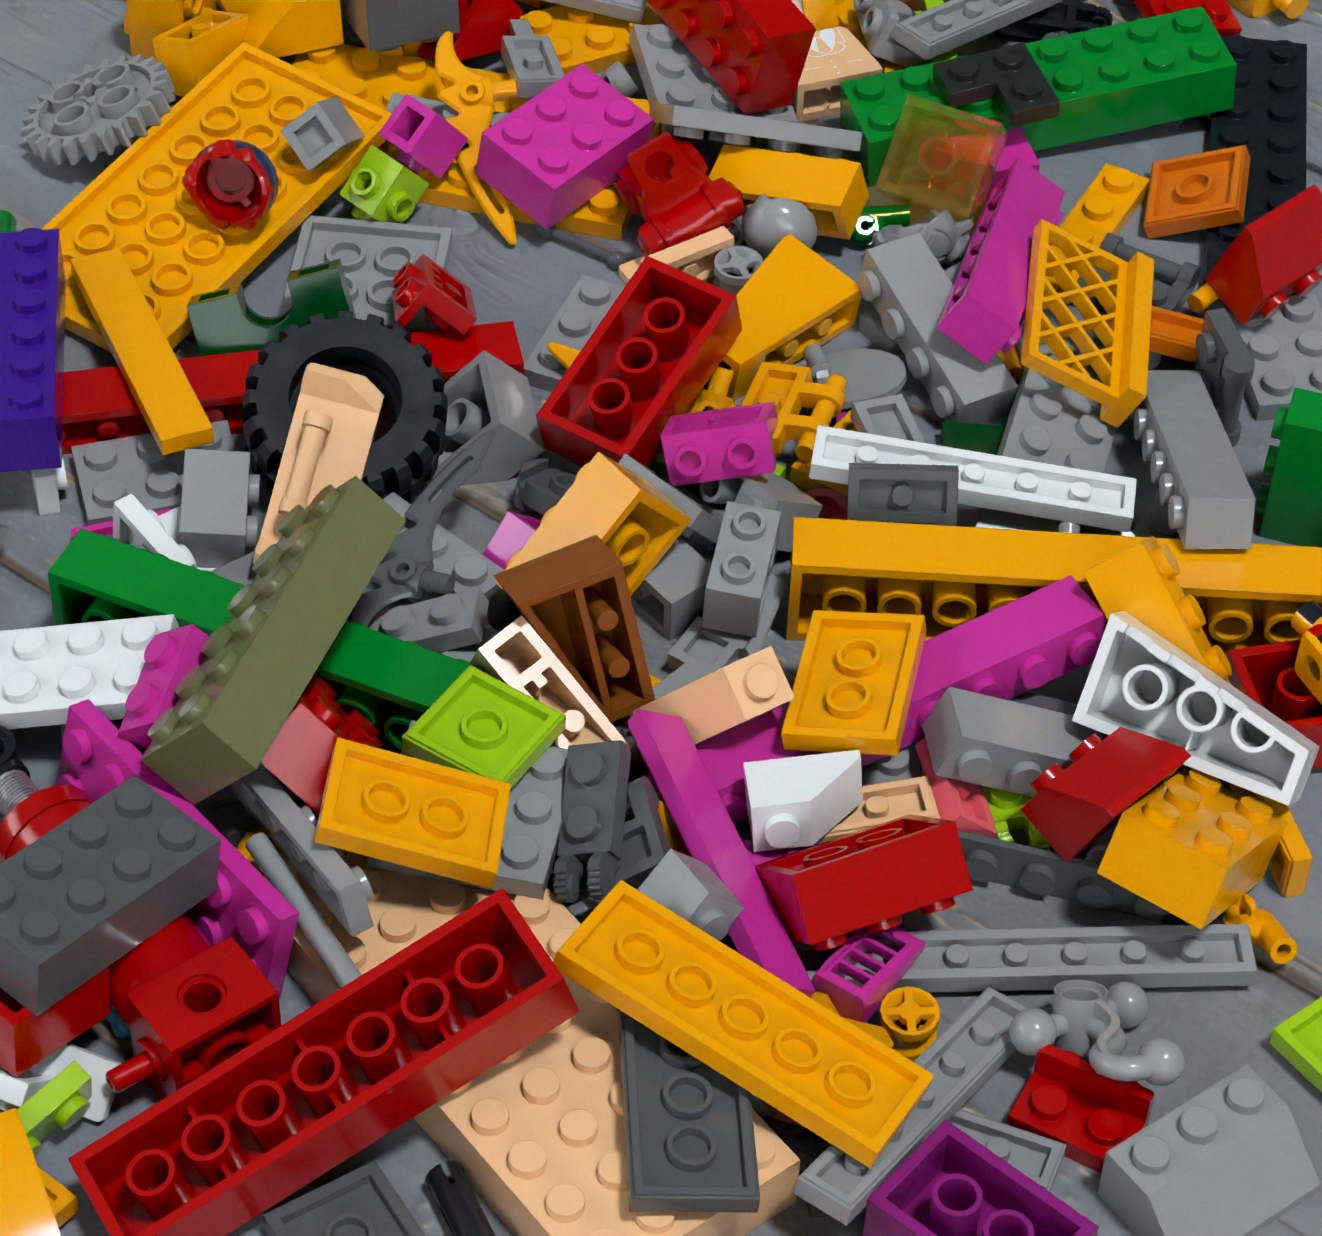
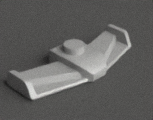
M771 573L756 638L702 627L703 618L697 616L668 652V667L675 671L652 687L655 700L724 666L760 651L789 582ZM628 715L621 718L623 724L629 727L627 722L630 719Z

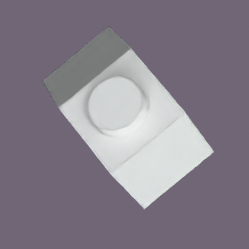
M860 750L743 762L746 809L754 852L813 846L863 802Z

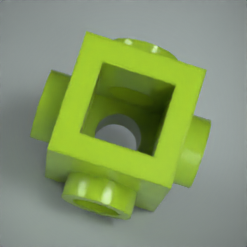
M371 145L358 166L351 172L348 181L339 194L355 205L350 214L359 220L403 224L413 213L415 205L430 183Z

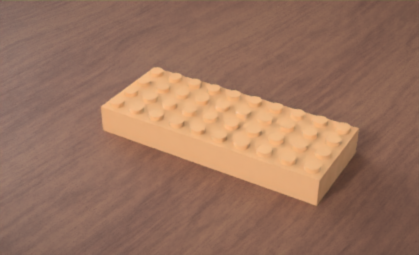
M342 850L350 869L355 866H359L362 869L374 895L373 899L367 901L374 926L352 937L284 853H279L362 975L496 892L495 890L368 867L367 856ZM255 866V868L265 877L259 866ZM547 887L543 899L507 893L551 960L554 961L557 950L581 925L580 922L556 899ZM297 924L287 971L315 1003H318L341 987ZM562 973L561 975L566 981L579 1009V1013L413 1117L450 1161H458L462 1164L469 1184L514 1236H745L796 1203L797 1199L794 1189L799 1177L801 1160L752 1108L760 1191L758 1213L629 1212L617 1008Z

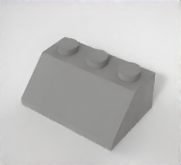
M1246 1064L1107 1151L1097 1195L1136 1236H1251L1317 1193L1321 1183L1289 1106Z

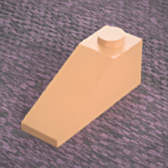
M522 615L481 646L470 661L472 665L485 669V673L566 715V729L551 746L568 749L569 745L622 740L630 747V750L632 749Z

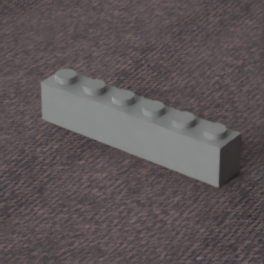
M1148 370L1147 396L1127 419L1134 420V436L1136 440H1142L1144 462L1151 463L1152 483H1159L1161 506H1168L1170 529H1177L1184 549H1251L1256 498L1199 371Z

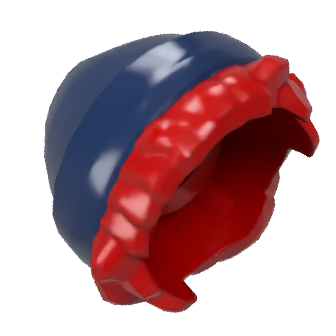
M218 140L208 145L193 159L192 164L187 167L182 177V184L188 192L190 200L205 214L206 219L212 225L220 229H227L229 226L233 228L242 226L248 231L255 228L257 221L271 209L278 194V177L269 157L258 147L240 140Z

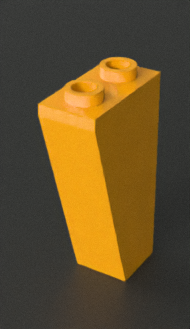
M791 234L781 239L736 295L742 331L718 365L719 367L734 371L727 397L737 400L747 393L762 361L792 365L804 357L803 350L809 344L816 343L822 346L855 324L862 295L858 283Z

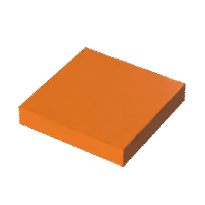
M1235 146L1152 162L1143 226L1148 239L1242 223L1244 221L1251 158L1247 146Z

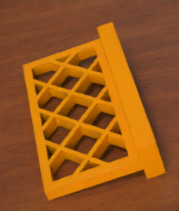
M1041 219L1033 228L1021 365L1100 403V420L1118 428L1147 396L1155 260L1137 251L1126 262ZM1049 243L1060 248L1067 258L1060 260ZM1092 265L1109 273L1110 280L1104 282ZM1075 269L1087 286L1081 288L1069 270ZM1053 275L1064 292L1057 293L1045 276ZM1096 297L1108 314L1101 315L1089 298ZM1073 303L1085 320L1078 322L1066 304ZM1050 309L1061 326L1055 328L1042 310ZM1093 330L1105 348L1099 350L1086 332ZM1070 337L1082 355L1075 356L1063 338ZM1046 343L1059 361L1040 353L1039 344ZM1091 365L1103 383L1091 378L1084 369V366Z

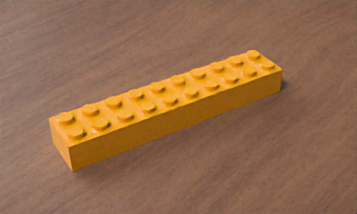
M794 517L787 592L786 640L805 641L813 610L924 615L927 629L926 641L1070 575L1103 612L1083 572L1150 537ZM1155 538L1159 546L1166 544L1173 553L1180 570V574L1175 577L1184 595H1193L1199 603L1206 619V624L1202 626V629L1211 647L1218 645L1225 655H1227V650L1300 640L1302 635L1291 626L1294 614L1309 601L1316 602L1322 608V547L1251 543V549H1184L1181 539ZM1105 616V623L1107 626L1108 620Z

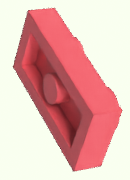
M926 738L921 739L915 745L923 767L921 776H928L940 819L955 821L957 831L961 830L977 834V832L985 833L987 837L996 839L999 834L995 830L993 824L995 821L982 786L935 775Z

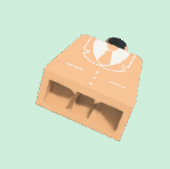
M840 26L819 31L816 29L792 102L798 122L840 114V82L883 73L882 66L847 28Z

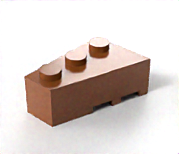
M597 535L493 575L521 615L610 722L629 715V712L655 700L623 564Z

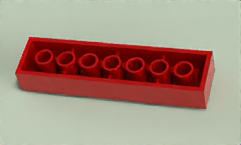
M502 887L69 1157L68 1161L110 1236H226L579 1013V1009L564 977Z

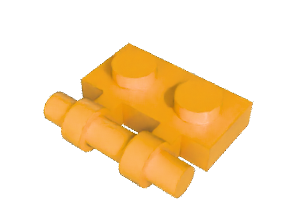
M762 361L741 406L774 401L778 417V423L771 438L774 453L781 454L786 441L795 440L798 441L795 448L796 456L801 460L811 461L818 425L830 427L829 424L832 418L837 417L841 413L846 399L844 391L847 387V382L842 376L832 374L827 378L825 384L813 383L811 367ZM801 408H811L813 411L810 416L799 415Z

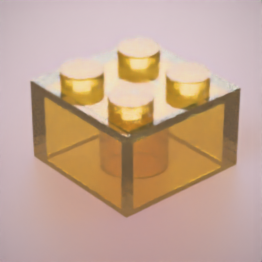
M908 94L875 188L886 198L929 212L933 209L939 213L943 210H948L954 220L964 221L971 219L973 225L976 226L1009 133L1000 122Z

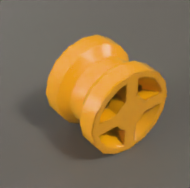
M910 986L896 988L886 994L881 1001L880 1022L878 1026L886 1029L894 1043L893 1050L914 1062L936 1040V1029L938 1028L940 1017L938 1002L930 993ZM901 1025H906V1030L901 1029Z

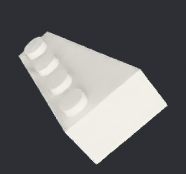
M1126 611L1111 613L1072 719L1073 722L1110 735L1119 727H1123L1184 747L1191 757L1183 765L1288 806L1300 800L1320 748L1316 743Z

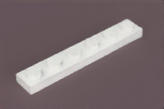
M821 425L817 427L809 473L810 479L848 485L849 463L957 465L959 468L958 504L1130 532L1134 515L1136 478Z

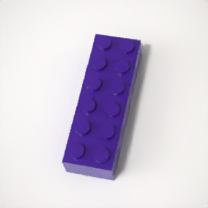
M28 228L20 232L0 233V472L62 468L66 276L59 229L42 230L39 228Z

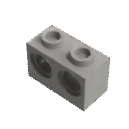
M727 501L705 588L702 627L756 638L777 552L782 511Z

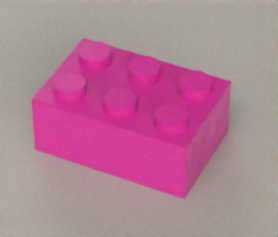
M581 64L482 132L475 174L547 230L619 179L617 171L628 164L626 156L649 142L654 118L584 64Z

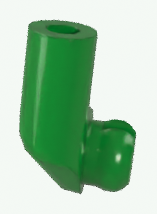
M909 205L864 207L850 240L858 246H867L873 243V233L887 225L910 226Z

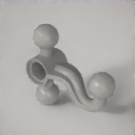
M1062 981L1054 987L1052 1014H1048L1046 1011L1038 1008L1023 1009L1012 1018L1008 1029L1011 1043L1019 1052L1025 1055L1037 1056V1052L1042 1047L1050 1044L1061 1050L1075 1052L1081 1057H1089L1090 1065L1096 1074L1114 1080L1139 1081L1145 1079L1146 1082L1152 1085L1167 1086L1182 1076L1186 1065L1184 1051L1175 1041L1164 1037H1155L1148 1040L1140 1047L1136 1056L1120 1055L1127 1045V1038L1122 1028L1136 1027L1146 1019L1149 1010L1147 994L1139 985L1133 982L1120 981L1107 990L1105 986L1094 981Z

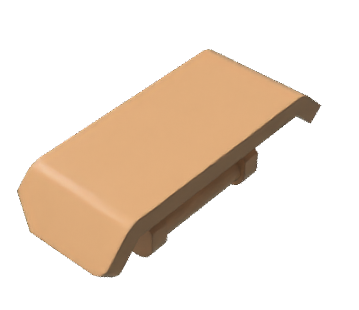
M309 363L306 366L261 535L255 548L253 564L269 546L277 544L282 536L277 531V527L295 506L301 505L304 509L307 508L315 496L327 485L331 484L336 489L354 476H357L362 481L384 395L366 376L317 363Z

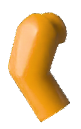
M1248 894L1243 895L1225 910L1223 916L1224 923L1248 924L1252 943L1261 947L1275 963L1285 964L1295 957L1298 948L1295 940L1270 912L1256 908V901L1252 896Z

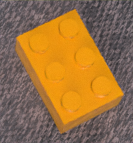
M598 452L591 462L585 464L579 470L574 483L557 505L545 513L540 526L523 548L510 557L505 570L597 535L622 562L631 597L692 519L650 482Z
M1184 768L1122 812L1097 873L1202 930L1262 881L1288 821L1274 815L1273 809L1267 803L1254 797H1240L1223 788L1218 778L1196 769L1189 770Z

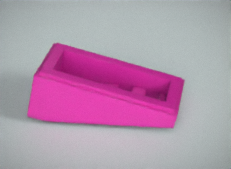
M896 926L877 932H868L866 927L860 928L823 963L814 974L812 984L816 992L825 993L829 996L840 1017L867 1023L881 1005V1001L886 994L893 990L923 952L925 942ZM878 937L900 949V951L896 952L875 939ZM868 949L887 959L888 962L885 964L865 952ZM859 963L876 974L873 976L856 967L855 964ZM847 975L864 985L859 987L844 978Z

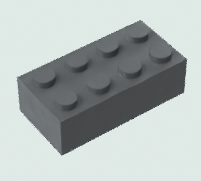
M134 775L0 864V988L31 1011L36 1017L215 892L217 890L221 840Z

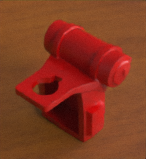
M668 132L660 134L626 156L628 164L617 171L619 179L616 186L624 204L632 214H641L643 216L644 224L637 229V238L641 252L645 257L721 226L728 229L733 226L732 220L745 214L741 191L723 177L712 181L705 174L708 167L702 154L688 140H680L676 136L672 137Z

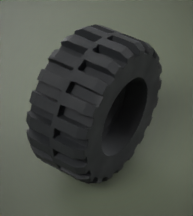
M337 311V318L325 319L323 313L306 317V326L298 328L296 323H292L280 330L279 344L273 340L267 341L258 352V363L251 365L245 379L246 392L243 393V439L245 452H250V466L253 472L260 475V480L267 478V491L272 495L306 366L309 363H317L366 376L384 395L383 402L394 414L395 424L382 438L372 443L362 481L382 499L392 492L407 502H411L421 493L422 481H431L438 468L439 456L443 454L448 412L447 395L444 394V378L440 368L431 366L432 354L424 344L417 343L412 346V333L400 325H395L391 330L384 326V318L368 314L366 320L353 318V311Z

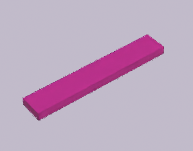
M638 709L627 722L629 729L691 857L706 863L745 907L731 924L728 931L736 951L808 997H811L816 990L681 717Z

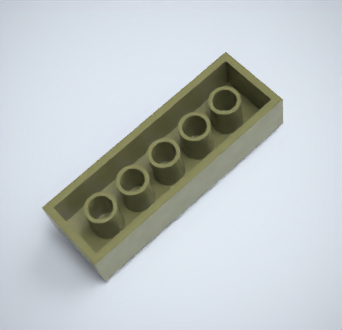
M354 476L336 489L331 484L327 485L305 509L301 505L295 506L277 527V531L282 534L277 544L269 546L254 563L252 570L257 575L253 582L239 590L228 604L227 610L232 615L227 623L215 629L204 642L201 651L206 656L200 666L193 667L178 683L175 693L179 696V699L173 709L169 708L164 711L149 729L148 736L153 740L140 760L193 805L257 770L406 520L357 476Z

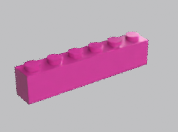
M1019 157L989 191L936 327L984 364H987L999 350L1004 354L1009 352L1023 333L1024 329L1019 325L1025 319L1033 228L1041 219L1057 226L1064 215L1059 209L1065 191Z

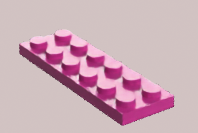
M89 699L70 705L65 733L62 738L63 746L55 785H74L84 790L92 801L95 802L135 775L221 840L217 890L185 913L213 946L232 936L278 991L280 999L299 912L189 800L140 760L143 754L127 738L118 733L119 730Z

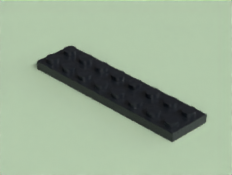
M1220 35L1237 64L1233 109L1209 114L1208 152L1246 145L1251 158L1244 221L1242 223L1205 229L1203 285L1207 283L1205 278L1247 225L1306 190L1307 44L1293 43L1288 40L1253 39L1240 35Z

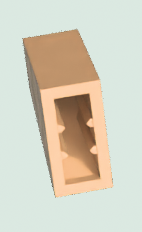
M769 646L649 702L628 714L631 718L638 709L681 717L694 745L785 704L795 699V696L772 646Z

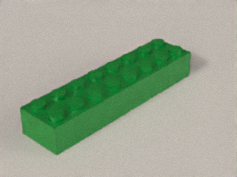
M1201 6L1025 43V46L1060 101L1059 116L1014 128L996 98L952 109L948 107L933 81V64L949 60L911 66L906 69L840 82V127L845 130L863 132L860 152L852 151L856 161L861 163L865 181L868 187L926 175L929 141L1022 128L1034 152L1233 109L1237 64L1205 9Z
M83 528L79 530L47 572L55 625L174 614L179 627L193 624L208 636L220 625L227 623L232 615L227 610V606L239 590L245 586L220 577L211 571L188 566L171 560L162 554L151 553L120 542L113 537L103 536ZM346 621L315 673L337 693L334 699L346 714L349 715L356 709L378 729L379 734L376 737L383 744L380 749L400 754L402 750V736L408 731L411 720L417 721L470 665L485 672V669L472 665L466 660L455 659L423 648L414 642L403 641L374 631L365 625Z

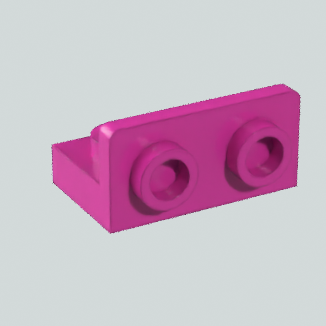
M775 402L670 416L661 434V441L671 485L680 486L774 472L776 459L771 438L778 423Z

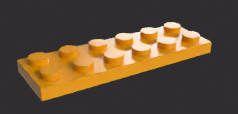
M622 880L615 885L557 950L553 961L559 972L870 1169L926 1094L935 1076Z

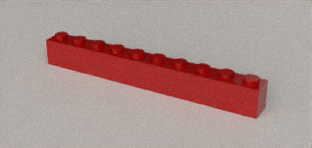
M513 321L472 325L464 335L455 328L410 332L412 333L411 345L414 346L417 343L424 344L432 354L431 366L440 368L445 383L483 350L524 375V362ZM260 350L177 359L210 423L227 420L231 435L243 433L245 379L250 366L258 363V352ZM118 366L64 372L62 454H71V446L151 433ZM383 402L379 417L393 416L394 414L390 408Z

